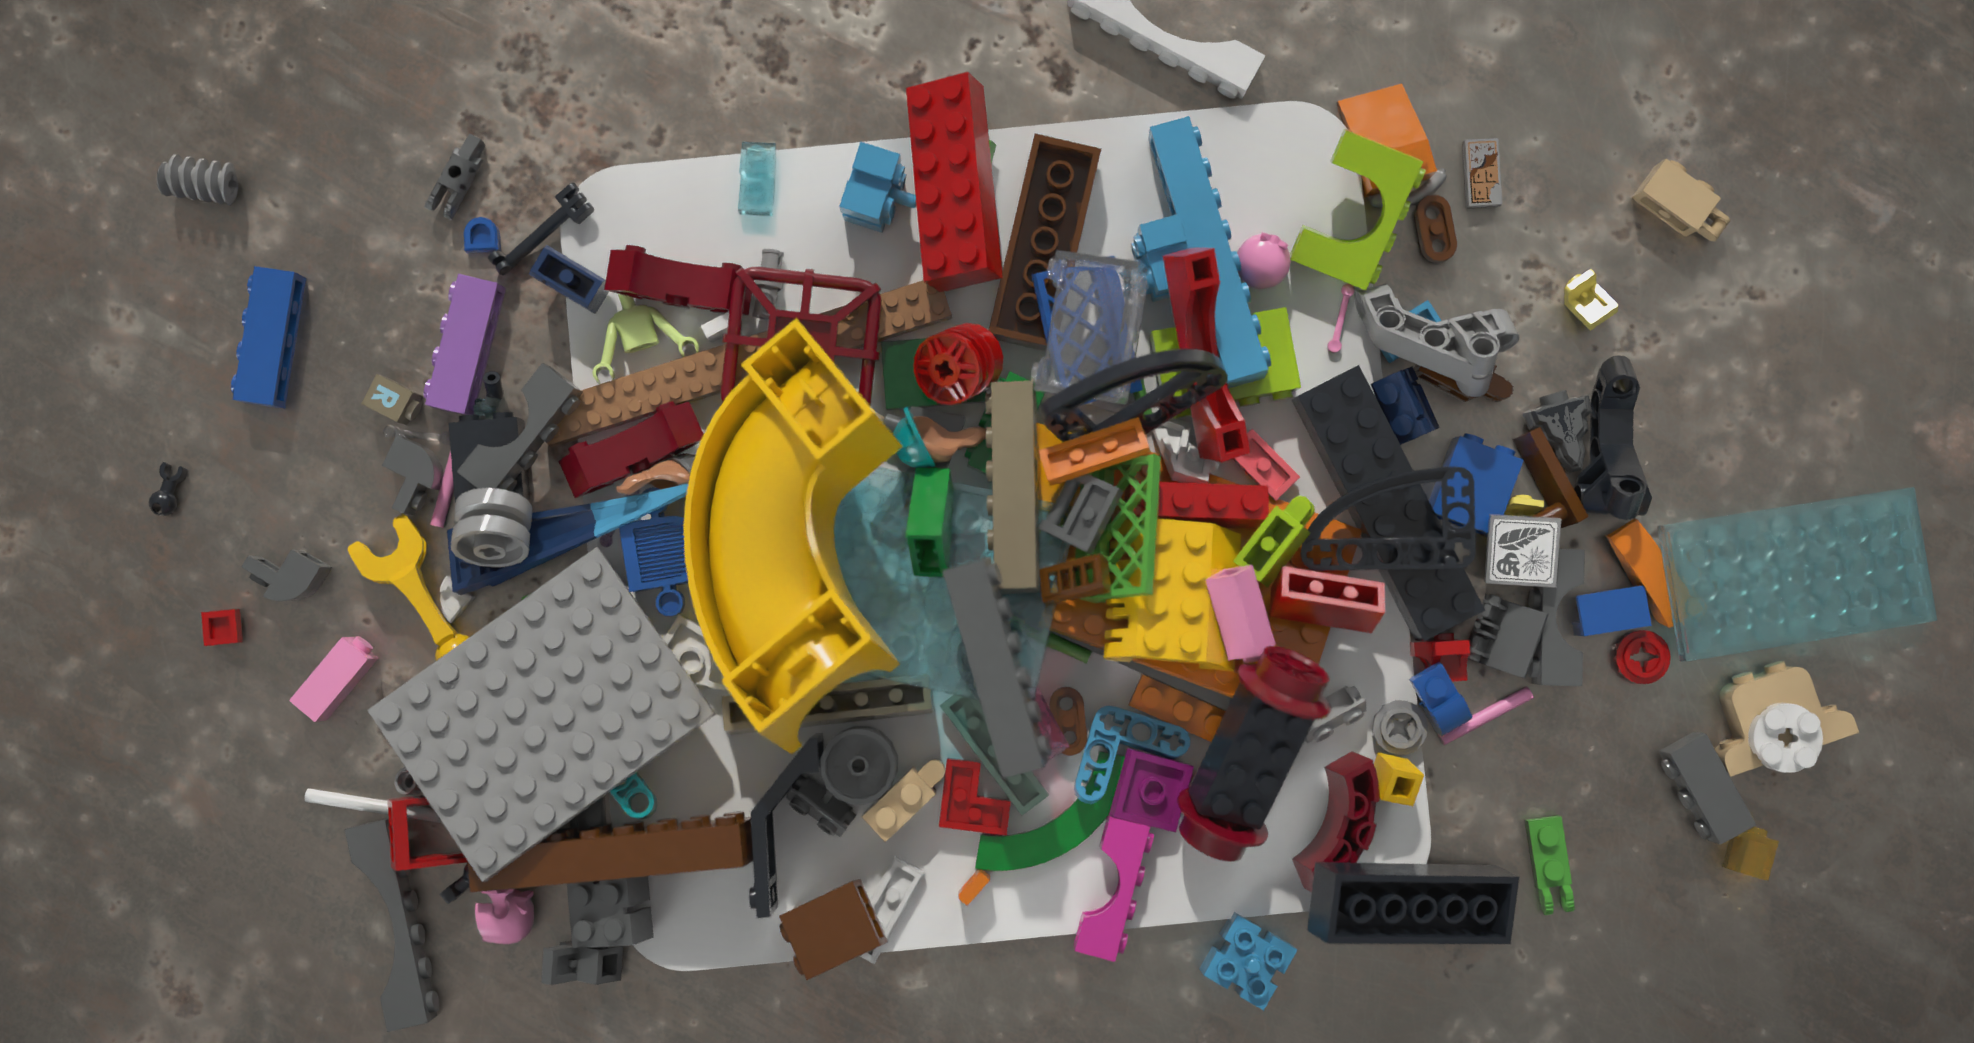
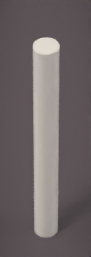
M307 789L305 793V802L388 815V804L385 800L315 789ZM424 806L407 807V818L441 822L433 808Z

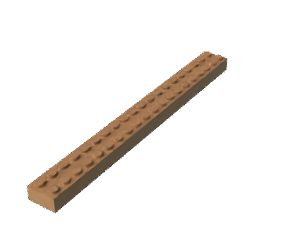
M922 280L882 293L878 342L952 319L945 292L937 291ZM868 301L839 323L836 347L852 349L864 347ZM844 306L820 314L833 316ZM768 330L749 337L767 338ZM726 344L583 389V393L579 397L581 400L579 406L571 415L563 417L558 424V433L547 445L555 447L656 414L655 408L670 401H674L676 405L720 394ZM739 345L735 387L749 374L741 364L761 347Z

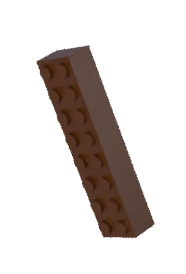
M744 811L724 813L723 816L716 817L715 820H711V815L692 816L689 820H683L681 823L677 822V818L656 820L657 823L647 824V827H644V821L623 823V826L614 827L613 830H611V824L591 826L590 829L581 830L579 833L578 827L558 829L557 832L549 835L486 882L481 881L467 860L470 893L744 867L753 861L751 817H745Z

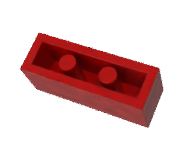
M1282 566L1271 586L1270 617L1372 633L1385 614V584L1382 582Z

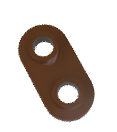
M1426 196L1417 204L1414 212L1420 248L1423 256L1428 261L1442 263L1451 258L1457 249L1451 208L1448 201L1442 196ZM1427 209H1432L1435 211V219H1429L1427 217ZM1434 241L1441 243V252H1436L1432 248Z
M1067 686L1060 687L1053 692L1049 701L1053 743L1060 753L1072 756L1080 753L1087 743L1084 701L1076 689ZM1064 697H1069L1073 701L1072 707L1068 710L1060 707V701ZM1068 731L1076 734V740L1071 744H1067L1063 740V735Z

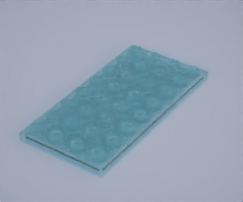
M1914 487L1657 526L1679 661L1687 662L1938 621Z

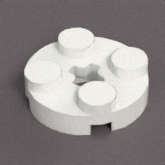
M1775 703L1766 707L1768 709L1764 710L1760 715H1756L1750 724L1748 740L1753 754L1758 756L1764 766L1785 773L1798 772L1804 768L1814 766L1823 744L1820 720L1815 714L1796 704ZM1786 728H1788L1790 734L1793 735V740L1789 742L1787 747H1784V742L1778 740V735L1785 733Z

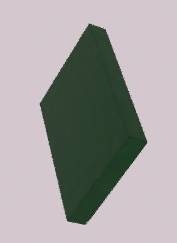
M927 338L881 342L886 410L903 409L907 406L908 408H911V406H946V404L937 403L927 397L918 386L914 374V356L919 345ZM984 391L964 402L954 405L984 403L987 392Z

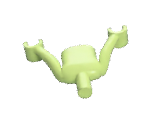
M618 294L623 310L614 314L608 322L601 363L593 368V377L600 384L598 379L599 372L601 370H608L612 380H614L615 373L611 368L617 340V332L621 338L625 353H633L657 345L659 340L653 321L678 345L682 357H685L683 352L685 345H694L697 353L700 352L699 345L694 338L682 336L654 307H648L647 305L636 306L634 298Z

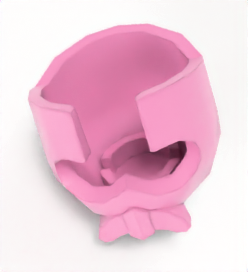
M1263 232L1247 239L1237 251L1241 263V271H1238L1241 281L1243 283L1246 282L1249 287L1259 290L1275 287L1281 283L1288 274L1291 263L1290 253L1287 248L1288 244L1277 235Z
M516 889L481 892L488 894L493 902L475 904L476 923L483 937L482 942L510 945L521 941L529 934L534 924V906L530 899L533 896V891L521 892Z

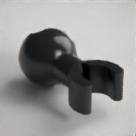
M166 462L160 465L159 473L163 478L160 490L153 493L149 498V507L154 514L168 516L175 511L177 499L174 496L176 485L186 479L188 475L186 468L180 466L174 476H170L172 466Z
M468 863L464 867L463 875L439 894L447 904H450L452 901L454 902L470 887Z

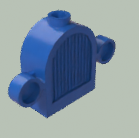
M651 487L644 490L641 494L661 489ZM668 505L649 513L651 519L630 522L619 527L629 592L662 588L663 591L656 598V608L662 615L676 616L685 607V598L677 590L676 585L688 583L684 551V518L665 516V511L668 508Z

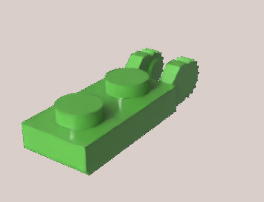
M1556 815L1525 820L1534 885L1538 889L1543 914L1550 915L1554 913V904L1549 888L1559 886L1560 900L1564 911H1574V896L1570 886L1572 879L1562 816Z

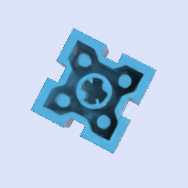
M860 141L852 166L853 170L849 181H847L839 208L841 213H843L844 221L883 233L885 224L891 225L896 212L894 202L916 208V195L903 191L907 174L904 173L905 166H902L899 153Z
M1180 214L1140 224L1137 230L1138 233L1133 236L1134 243H1131L1134 261L1118 266L1122 278L1143 272V275H1140L1142 289L1145 295H1151L1152 303L1170 298L1163 255L1188 249Z
M1234 912L1231 919H1227L1219 933L1225 939L1221 949L1219 950L1212 946L1199 970L1204 976L1226 989L1229 988L1232 982L1237 985L1235 991L1241 998L1265 1010L1277 988V985L1271 980L1276 970L1285 974L1297 949L1267 931L1264 938L1259 936L1261 928L1257 924Z

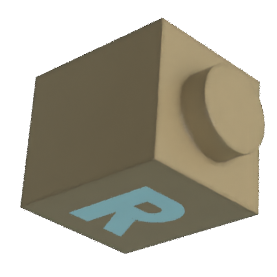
M376 374L361 404L398 423L408 425L410 420L413 421L418 416L422 406L420 400L423 396L387 377Z

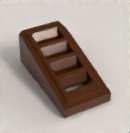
M1102 554L1085 556L1039 569L1043 604L1111 593L1108 558ZM1088 569H1092L1093 572L1092 583L1088 582ZM1080 571L1081 586H1076L1075 572ZM1068 573L1069 589L1064 590L1063 574ZM1056 575L1057 592L1051 593L1050 576Z

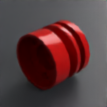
M973 323L956 325L929 336L919 345L914 356V374L918 386L927 397L937 403L946 405L964 402L988 390L991 387V382L998 381L1003 370V353L1000 343L991 331L979 324Z

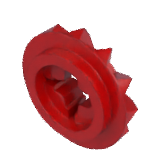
M1638 630L1626 634L1622 641L1617 644L1618 648L1614 659L1619 668L1618 672L1623 674L1628 681L1637 684H1650L1661 679L1667 672L1671 660L1670 650L1665 640L1658 634L1648 630ZM1641 647L1644 653L1655 655V658L1645 660L1642 667L1639 661L1630 659V656L1639 653Z

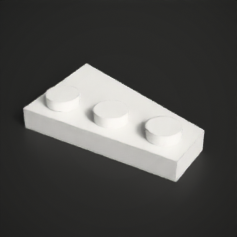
M678 614L664 637V641L695 684L728 691L721 681L724 676L716 665L706 644L700 625Z

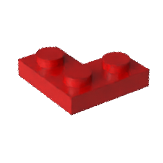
M947 758L939 827L1007 836L1011 801L977 796L981 762Z

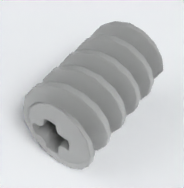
M174 154L171 156L169 163L166 161L161 163L157 172L158 189L164 196L187 197L191 200L200 199L204 202L213 201L217 204L226 203L230 206L237 197L238 180L234 164L231 162L225 163L222 168L221 162L218 160L212 161L209 166L205 158H200L196 163L195 159L191 156H187L182 160L180 155Z

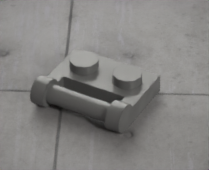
M1089 474L1068 480L1063 485L1047 519H1042L1038 529L1092 555L1123 491ZM1079 485H1084L1063 528L1059 527Z

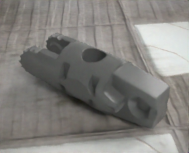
M469 134L461 148L456 147L424 205L425 208L434 211L440 204L446 191H449L452 194L444 208L443 215L450 220L454 218L467 190L470 188L476 173H478L483 163L480 156L485 143L480 138Z

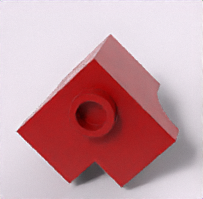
M1440 633L1434 636L1432 641L1410 642V656H1415L1421 660L1425 669L1440 662L1452 682L1468 681L1467 660L1470 654V640L1454 639V633Z

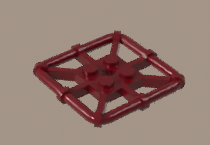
M759 266L746 269L740 268L736 272L738 275L732 285L727 334H723L722 343H726L721 381L722 401L724 402L729 393L735 388L739 345L762 347L792 321L797 319L833 363L835 356L862 359L858 393L871 407L875 362L879 361L880 352H877L882 309L881 294L879 293L881 288L877 283L872 284L870 281L861 278L814 273V269H805V272ZM754 280L803 285L800 312L776 309ZM746 286L769 313L767 338L741 336ZM813 287L861 292L860 295L833 316L810 313ZM868 301L863 350L836 347L839 323Z

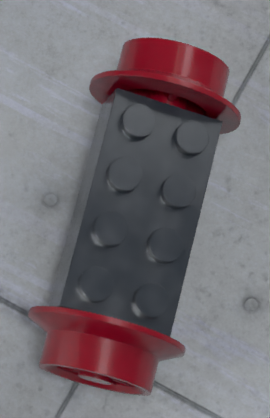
M1278 646L1265 647L1258 663H1244L1239 667L1237 675L1240 683L1190 788L1183 789L1177 797V804L1184 814L1179 826L1181 836L1193 848L1214 859L1235 862L1243 857L1247 847H1258L1266 842L1268 830L1264 821L1314 721L1324 719L1330 714L1331 706L1323 696L1330 681L1328 673L1313 660L1287 648Z

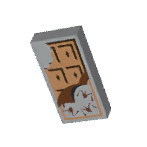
M1499 139L1464 140L1462 148L1466 208L1500 207L1502 205Z

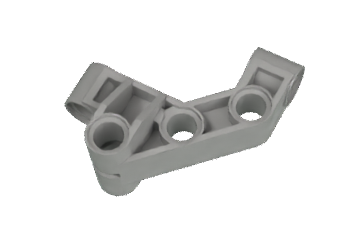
M1388 284L1355 292L1357 312L1366 327L1372 343L1376 347L1454 379L1461 392L1470 397H1480L1488 391L1498 352L1509 350L1520 339L1508 312L1504 309L1479 311L1433 322L1402 309L1398 298H1395Z

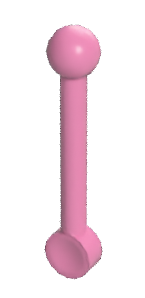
M1345 284L1341 289L1343 299L1333 340H1330L1327 344L1328 350L1332 353L1338 352L1342 347L1339 339L1350 296L1355 292L1354 286L1351 284Z

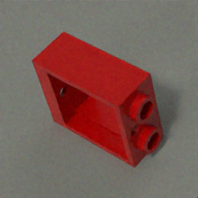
M424 795L387 799L391 868L393 870L401 871L468 863L462 851L409 857L407 807L430 805Z

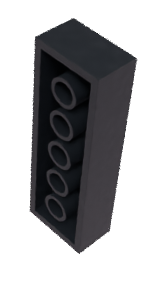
M1315 862L1307 931L1327 944H1511L1520 877L1497 865Z

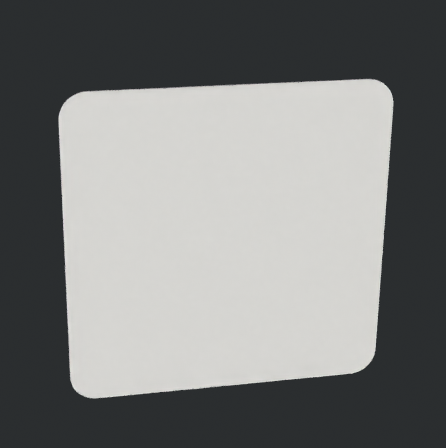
M1283 101L988 130L989 140L996 144L992 160V174L1002 270L1034 134L1101 148L1075 264L1115 256L1135 355L1139 357L1151 354L1150 333L1154 330L1175 327L1171 300L1167 298L1152 303L1151 295H1145L1142 289L1140 275H1143V272L1122 278L1118 268L1120 264L1134 261L1131 243H1134L1133 236L1138 233L1137 230L1140 224L1172 216L1148 140L1150 127L1187 116L1190 117L1192 127L1198 126L1202 138V146L1199 147L1202 158L1207 157L1211 166L1212 177H1209L1212 189L1217 188L1221 198L1222 207L1218 209L1221 220L1226 219L1230 227L1231 239L1228 242L1231 252L1238 251L1247 239L1263 232L1277 235L1288 244L1287 248L1290 253L1302 225L1332 237L1346 240L1355 239L1367 233L1361 175L1330 162L1343 130H1348L1335 115L1311 103ZM910 137L864 142L900 154L902 166H905L904 173L907 174L903 191L916 195ZM860 142L609 167L591 175L578 186V193L585 195L587 198L585 203H591L594 207V212L581 224H577L569 218L560 227L562 254L605 280L610 250H625L626 245L646 248V254L665 259L713 267H722V263H733L741 265L744 269L748 267H761L762 250L775 249L784 253L781 269L805 272V269H814V273L861 278L870 281L872 284L877 283L881 288L880 294L923 280L917 206L916 208H911L894 202L896 206L894 219L891 225L885 224L883 233L844 221L843 213H841L839 205L847 181L850 179ZM1290 260L1288 274L1275 287L1259 290L1248 286L1251 295V302L1248 303L1251 314L1287 308L1301 388L1292 392L1293 398L1273 401L1272 396L1259 398L1260 403L1256 405L1240 407L1239 402H1235L1245 419L1247 433L1253 429L1300 476L1278 499L1290 503L1296 496H1305L1314 505L1315 512L1320 514L1328 505L1341 496L1291 400L1358 365L1371 387V383L1383 378L1380 349L1372 343L1366 327L1357 312L1355 292L1363 289L1354 286V294L1349 299L1339 339L1342 347L1336 353L1328 350L1327 344L1330 340H1333L1343 299L1341 289L1345 284L1349 283ZM1088 269L1080 270L1073 281L1076 286L1085 292L1091 283ZM1000 279L944 291L952 319L884 341L928 338L963 323L979 324L989 330ZM782 283L781 290L777 291L775 308L778 310L800 312L803 285ZM1369 283L1367 288L1373 287V284ZM813 287L810 313L820 314L845 306L860 295L861 292ZM1069 289L1065 307L1075 312L1082 297ZM613 292L608 293L595 314L566 298L573 384L580 390L599 385L593 377V368L601 363L609 320L614 314L623 310L618 294ZM753 293L749 316L743 315L741 336H751L768 330L769 320L758 319L752 316L756 300ZM634 298L636 306L647 305L648 307H654L682 336L694 338L699 345L700 352L726 344L722 343L723 337L711 343L701 328V325L723 315V313L710 312V310L690 307V309L664 305L661 301ZM1088 302L1080 317L1094 325L1098 317L1097 308ZM1064 313L1059 328L1061 333L1064 332L1071 319ZM653 321L659 343L641 351L625 353L621 338L617 332V340L611 368L615 373L614 380L683 358L680 355L678 345ZM1076 323L1069 338L1082 346L1090 331ZM1095 336L1087 351L1100 359L1105 351L1104 341ZM998 340L1003 353V370L1000 377L1006 379L1010 371L1047 388L1037 411V423L1044 424L1040 407L1045 400L1058 393L1049 352ZM878 342L877 352H880L879 361L875 362L870 408L885 418L888 413L904 418L906 417L904 409L886 410L881 342ZM1065 343L1060 352L1061 361L1070 367L1078 351ZM687 344L683 347L685 357L697 353L695 346L692 344ZM835 356V366L858 392L862 359ZM1084 356L1076 372L1086 378L1092 375L1097 365ZM601 370L599 372L598 379L600 384L612 380L610 371ZM1157 376L1144 378L1147 393L1158 387ZM1072 377L1068 386L1078 382V380ZM991 387L986 390L987 394L991 393ZM721 393L690 403L703 434L713 415L723 403ZM1125 393L1099 401L1125 408L1133 403L1135 399L1133 393ZM984 402L920 408L966 417L964 430L969 427H979L978 424L986 406ZM1155 407V408H1151V409H1152V412L1154 413V412H1156L1159 408ZM651 416L580 438L578 443L587 441L588 445L596 443L631 428ZM1192 416L1178 418L1193 424ZM1071 429L1069 432L1074 434L1080 431ZM1152 430L1145 435L1150 452L1162 456ZM700 443L683 453L696 455ZM962 448V450H957L954 453L948 467L951 470L954 489L951 534L984 532L985 557L990 556L992 564H994L993 550H988L987 531L988 529H993V516H988L987 495H993L992 482L987 481L986 475L967 467L969 459L964 457L967 448ZM897 453L849 491L842 499L835 516L834 540L839 566L853 601L899 661L900 665L890 673L885 670L866 671L842 683L929 674L934 713L800 727L798 732V739L803 746L814 734L823 733L825 749L826 745L839 732L853 726H870L882 731L893 742L898 754V771L891 787L913 766L919 771L932 759L942 761L945 765V770L947 758L981 762L940 707L943 702L967 685L961 678L956 663L958 647L962 637L945 578L914 576L906 534L901 542L872 524L907 469L910 467L916 470L915 467L903 463L898 458ZM1233 459L1224 462H1211L1210 474L1240 485H1257ZM630 470L631 474L614 482V485L584 495L583 502L584 504L638 495L648 488L656 487L646 485L633 494L618 493L616 486H621L628 477L633 475ZM913 477L910 478L882 520L884 524L887 525L913 487ZM683 497L670 503L665 511V516L684 518L686 498ZM910 504L893 528L896 532L900 530L908 518ZM1347 509L1334 518L1337 521L1356 527ZM1039 511V525L1042 519L1046 520L1047 513ZM647 514L632 522L651 519V515ZM617 528L588 542L587 548L589 553L598 547L629 590L620 531ZM1039 530L1040 569L1061 563L1068 543L1052 537ZM1359 546L1356 548L1352 564L1359 562L1362 558V550ZM950 552L949 568L951 567V552ZM1349 570L1347 577L1385 584V614L1372 633L1331 627L1319 665L1330 677L1323 696L1326 698L1345 686L1348 688L1355 686L1361 695V698L1357 699V701L1363 698L1366 699L1367 711L1363 712L1364 716L1351 725L1343 723L1334 728V733L1322 741L1316 742L1315 739L1309 743L1306 740L1304 741L1264 821L1268 830L1266 842L1258 847H1247L1240 860L1235 862L1217 860L1199 852L1188 844L1179 831V826L1184 817L1182 812L1176 833L1150 826L1149 832L1154 833L1152 847L1149 854L1143 853L1140 866L1145 867V873L1141 886H1135L1132 899L1136 900V908L1132 920L1126 919L1124 929L1231 919L1234 912L1242 917H1255L1309 911L1311 892L1303 887L1292 858L1302 852L1312 842L1324 821L1329 799L1328 780L1324 767L1351 751L1372 759L1373 763L1377 753L1407 758L1424 774L1413 807L1383 801L1381 798L1380 802H1376L1374 823L1377 826L1368 851L1363 850L1356 863H1427L1431 848V827L1422 746L1410 754L1395 755L1387 752L1377 744L1372 731L1374 716L1382 708V705L1395 700H1403L1418 706L1416 691L1409 681L1414 676L1413 657L1410 656V630L1379 570ZM1055 575V576H1050V580H1053V581H1054L1055 578H1056V575ZM689 584L676 585L677 590L685 598V607L680 614L699 625ZM663 589L630 592L664 639L678 615L665 616L657 610L656 598ZM1025 636L1031 644L1035 656L1034 674L1031 678L1032 687L1028 689L1031 700L1037 701L1042 721L1038 722L1042 736L1047 735L1052 752L1051 756H1048L1049 761L1045 767L1032 772L1049 793V796L1023 816L1011 802L1007 835L1027 832L1045 825L1069 808L1077 799L1074 792V783L1084 749L1072 756L1064 755L1056 749L1053 743L1049 707L1050 697L1053 692L1060 687L1067 686L1076 689L1081 694L1084 701L1088 738L1093 718L1097 711L1104 706H1115L1160 720L1128 705L1142 673L1115 661L1105 660L1102 655L1093 651L1086 664ZM695 684L716 715L638 771V774L657 798L658 806L656 812L647 819L630 817L609 792L612 830L614 827L623 826V823L644 821V827H647V824L657 823L656 820L677 818V822L681 823L683 820H689L692 816L711 815V820H715L716 817H721L724 813L744 811L745 817H751L753 808L802 747L793 754H790L758 732L728 734L724 731L722 696H730L731 693ZM972 690V692L975 694V696H976V697L978 698V700L980 701L978 693H976V692H974V691ZM1064 697L1060 701V707L1064 710L1070 709L1073 705V701L1069 697ZM1107 714L1105 719H1100L1104 723V729L1110 730L1112 726H1118L1123 728L1120 735L1125 736V729L1130 720L1125 719L1124 724L1120 725L1114 723L1113 716ZM1391 716L1395 727L1389 735L1399 733L1408 739L1404 727L1411 718L1401 722ZM1136 724L1132 728V734L1136 740L1147 741L1150 738L1151 732L1146 725ZM1158 729L1157 737L1152 743L1154 746H1158L1160 740L1169 742L1170 749L1173 751L1178 746H1183V744L1178 742L1177 735H1172L1170 739L1160 737L1163 732ZM1072 731L1066 732L1063 735L1064 742L1067 744L1073 743L1076 740V734ZM1187 732L1190 737L1188 751L1181 758L1172 760L1194 766L1188 787L1190 788L1211 742ZM1119 744L1116 754L1126 755L1127 748L1141 752L1145 751ZM1097 745L1091 748L1090 757L1094 762L1097 760L1099 751L1108 752L1105 747ZM856 759L852 767H858L860 772L865 770V763L861 759ZM981 762L977 796L1010 800ZM1085 765V770H1092ZM820 768L819 773L802 774L806 778L810 776L826 788L820 774ZM944 774L943 778L934 786L937 790L936 795L886 842L862 818L864 812L877 800L868 804H848L853 807L851 811L857 815L849 826L844 822L842 823L848 828L839 837L836 834L831 836L818 827L816 819L809 814L804 816L796 812L789 805L790 801L784 797L773 810L778 908L769 918H756V909L750 908L749 889L754 887L753 861L739 868L648 876L650 900L627 907V913L643 907H651L654 937L633 945L644 957L667 969L697 971L793 961L795 952L791 943H787L780 932L779 925L782 922L779 916L858 879H861L871 900L894 856L925 873L881 953L1076 934L1082 912L1098 909L1111 899L1117 888L1118 871L1114 861L1099 846L1106 822L1105 819L1077 847L1046 863L1010 871L985 870L990 875V881L971 903L966 906L958 899V891L977 871L975 864L980 835L998 834L939 827ZM1081 783V786L1085 787L1087 783ZM828 790L821 801L827 804L833 794ZM638 794L633 798L632 808L636 813H642L648 808L649 799L645 794Z

